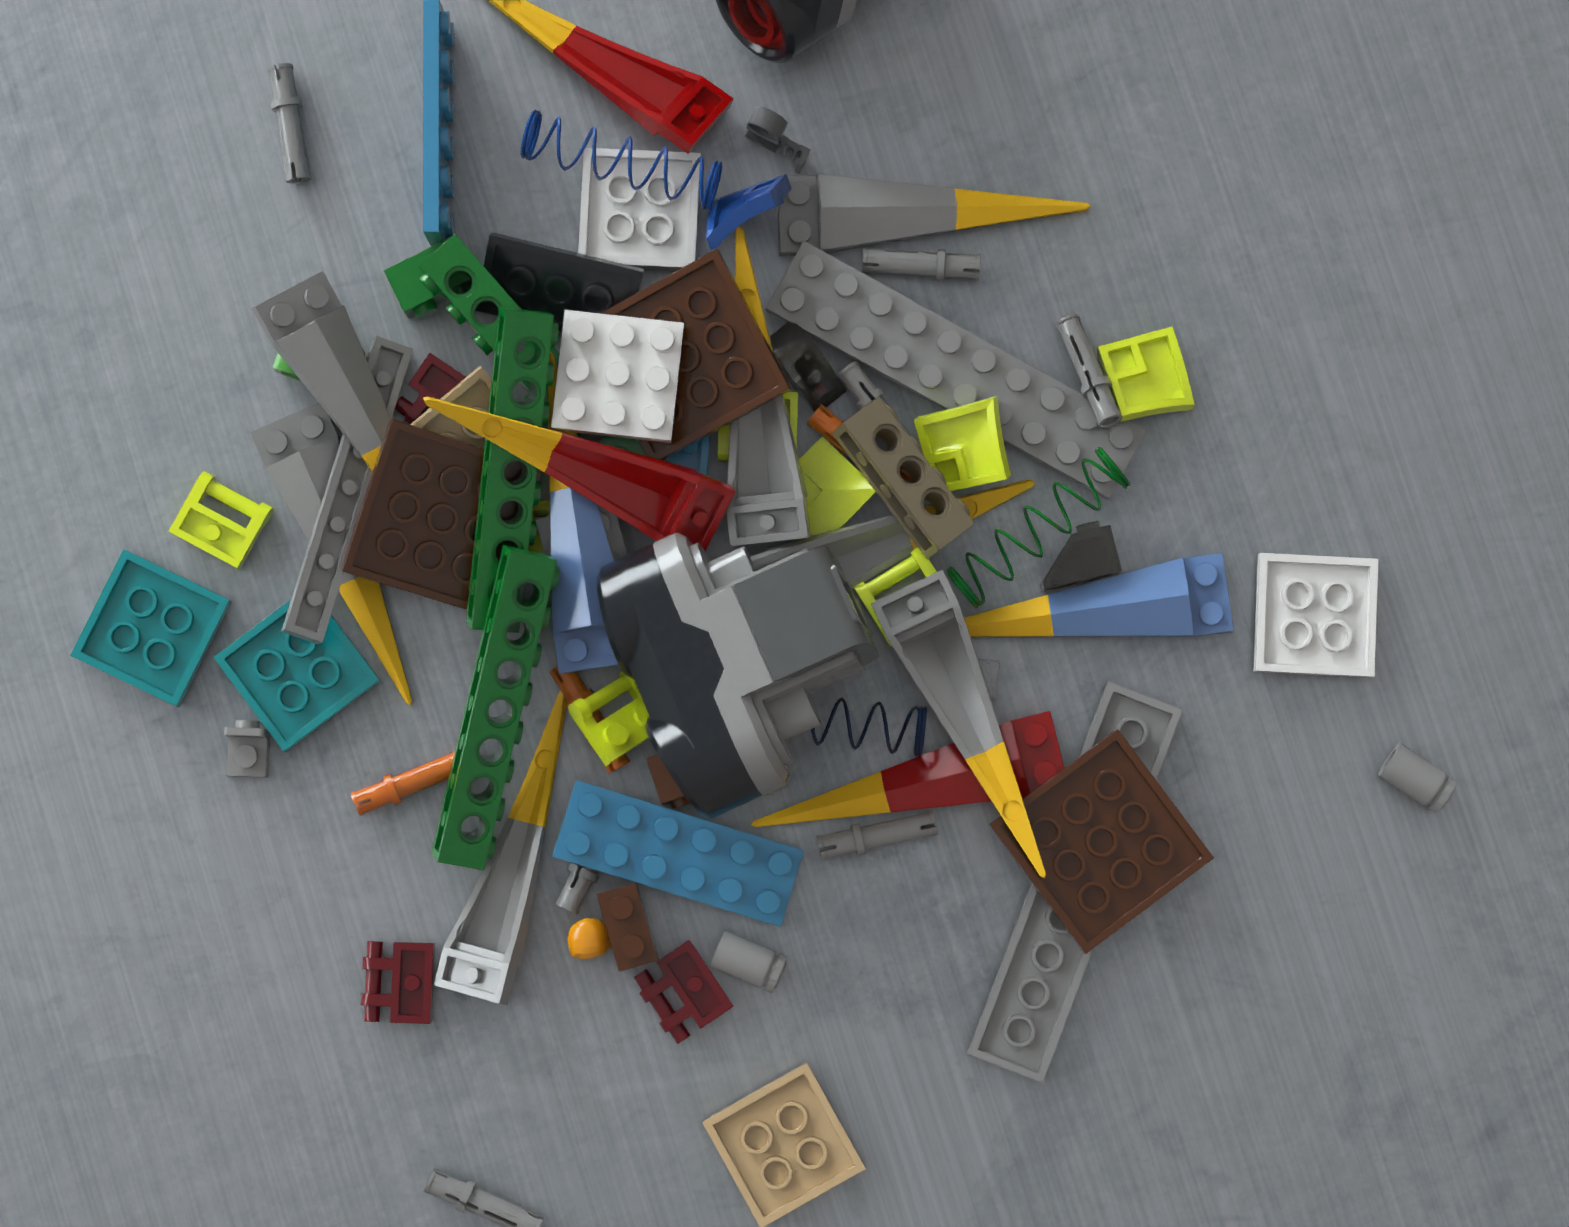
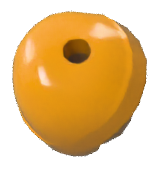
M595 918L580 919L568 931V948L573 958L580 960L595 958L605 954L611 948L606 925L601 920Z

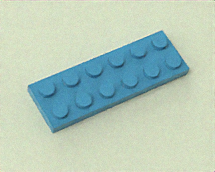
M423 0V233L430 246L453 236L455 232L454 214L450 213L448 199H454L455 194L454 176L450 175V168L448 166V160H454L455 157L454 137H450V129L448 127V122H454L455 119L454 99H450V90L448 88V84H454L455 82L454 61L450 60V51L448 50V46H454L455 30L454 23L450 22V13L443 10L440 0Z
M575 780L552 857L781 927L804 850Z

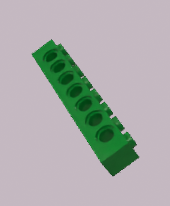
M454 234L419 264L421 271L424 273L419 279L434 296L439 292L442 293L450 303L445 309L460 326L465 322L471 326L477 333L472 337V340L488 356L492 351L495 353L498 318L491 324H483L475 316L477 308L482 304H492L497 308L498 312L499 307L522 309L458 236ZM457 274L469 276L472 280L471 289L465 294L454 293L449 287L453 276ZM525 341L524 349L517 354L521 362H528L533 358L535 354L534 344L531 341ZM550 346V352L554 355L558 368L560 353L554 346ZM521 381L522 386L529 392L524 397L526 400L530 396L531 387L527 381ZM546 386L544 402H548V386ZM603 436L602 440L598 442L646 456L642 446L636 439Z
M499 307L488 413L516 421H523L538 427L547 426L550 405L549 402H544L546 386L552 385L554 377V364L549 362L550 346L555 347L558 339V323L553 322V314ZM531 341L535 346V354L530 361L521 362L517 356V349L521 343ZM521 381H527L531 387L530 396L523 402H516L513 397L515 385ZM486 438L466 624L474 630L484 629L492 595L491 589L495 582L500 560L496 557V548L499 543L505 540L512 541L516 548L528 550L529 544L535 543L537 524L536 521H532L533 505L539 504L541 496V483L536 481L537 468ZM512 461H520L522 465L520 477L514 481H507L504 476L505 467ZM507 501H516L518 505L516 516L510 520H502L500 517L501 506ZM524 584L520 585L516 591V599L520 602L527 600L523 599ZM520 622L511 624L507 632L519 633Z
M507 545L502 547L431 852L439 863L484 870L487 859L491 860L494 856L496 837L492 835L496 821L500 822L502 820L505 810V798H501L504 784L510 783L514 772V760L511 759L514 744L518 745L523 734V721H520L523 706L529 705L532 696L533 686L529 682L532 667L536 668L541 657L542 646L538 644L541 628L546 629L550 619L551 607L547 605L550 589H556L560 576V567L556 566L557 560L549 554ZM524 583H532L534 589L532 596L526 601H517L516 591L519 586ZM515 622H523V635L519 639L508 640L507 630L509 626ZM506 661H514L515 671L512 676L506 679L498 678L500 665ZM497 700H505V712L498 717H490V705ZM487 739H496V750L487 756L480 755L481 744ZM480 777L488 778V786L485 791L479 794L471 793L470 788L473 781ZM478 816L479 825L475 830L471 832L461 830L462 823L466 818Z

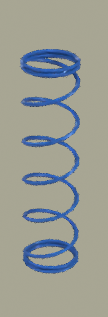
M536 109L531 112L521 143L520 155L522 159L526 158L528 161L535 159L545 148L557 126V159L560 167L564 171L568 170L578 161L593 134V171L596 178L600 181L611 174L629 143L628 176L632 189L639 190L646 184L664 153V190L667 198L670 201L674 200L685 189L700 162V201L703 210L706 209L708 211L711 209L721 178L722 162L718 163V161H715L713 163L703 195L704 160L702 156L697 158L683 185L671 197L668 192V149L666 146L661 149L643 182L635 187L632 180L633 140L631 136L625 140L608 172L600 177L596 166L597 129L595 126L591 128L575 159L569 166L565 167L562 164L560 153V116L555 119L543 144L536 154L532 156L540 132L542 114L540 110L537 111Z

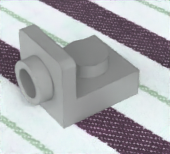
M236 720L235 727H224V735L228 736L226 776L268 778L270 733L267 729L259 728L260 721Z

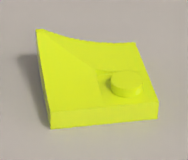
M1173 326L1098 346L1097 355L1104 376H1108L1112 383L1110 391L1119 412L1123 416L1120 422L1155 414L1194 409L1195 404L1189 378Z
M997 396L918 416L914 419L923 455L932 467L937 468L943 474L946 486L950 491L1006 480L1011 476L1002 435Z
M823 436L799 459L808 496L806 500L811 536L843 528L876 493L864 475Z

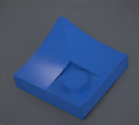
M787 174L716 198L707 219L706 239L710 249H716L732 231L750 218L784 203L783 198L792 189Z

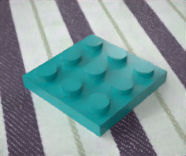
M123 549L70 656L176 707H180L232 601Z
M291 599L213 657L283 752H288L381 682L380 678L332 614L323 643L319 645L281 632Z

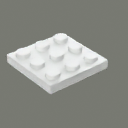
M585 148L583 154L578 253L642 269L679 270L695 261L700 162L682 193L676 199L670 201L664 190V153L646 184L641 189L634 190L629 182L627 149L624 150L611 174L599 181L593 171L592 148ZM596 148V166L600 177L608 172L621 149ZM632 150V180L635 187L639 186L646 178L660 151ZM668 151V192L671 197L679 191L695 161L701 156V153L690 152L687 154L686 152Z
M565 310L551 429L555 431L671 443L684 323Z
M1259 553L1257 560L1253 672L1375 677L1379 559Z

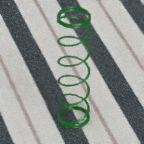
M1102 447L1095 449V453L1109 471L1090 459H1082V469L1098 507L1090 504L1064 484L1059 482L1053 483L1054 496L1066 520L1069 531L1054 523L1037 509L1027 505L1024 506V516L1037 543L1040 554L1031 551L1005 531L995 529V539L1008 566L1010 578L998 572L975 554L966 553V562L979 589L981 601L952 566L946 569L948 576L975 608L985 603V595L969 556L976 559L1002 579L1007 581H1013L1014 579L1012 566L1000 542L998 532L1032 556L1042 558V546L1029 519L1027 509L1039 515L1059 531L1065 534L1072 533V526L1057 493L1056 485L1065 489L1091 509L1101 510V502L1089 477L1085 462L1101 470L1124 489L1131 485Z

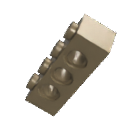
M877 397L852 415L832 432L833 436L926 559L930 558L975 524L970 518L967 506L960 499L954 497L946 486L943 474L929 464L922 454V448L914 437L907 435L898 423L896 412L891 406L884 404L880 397ZM876 437L883 439L887 443L888 452L881 450L877 446ZM900 469L909 472L912 483H907L901 478ZM924 500L934 505L936 515L926 511Z

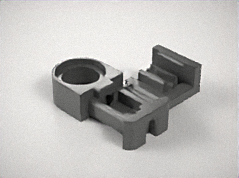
M757 106L747 123L748 131L745 137L774 153L780 147L783 150V156L787 152L792 154L791 160H794L795 157L799 158L798 162H795L794 171L800 174L811 149L799 145L783 135L788 122L782 116L768 108Z

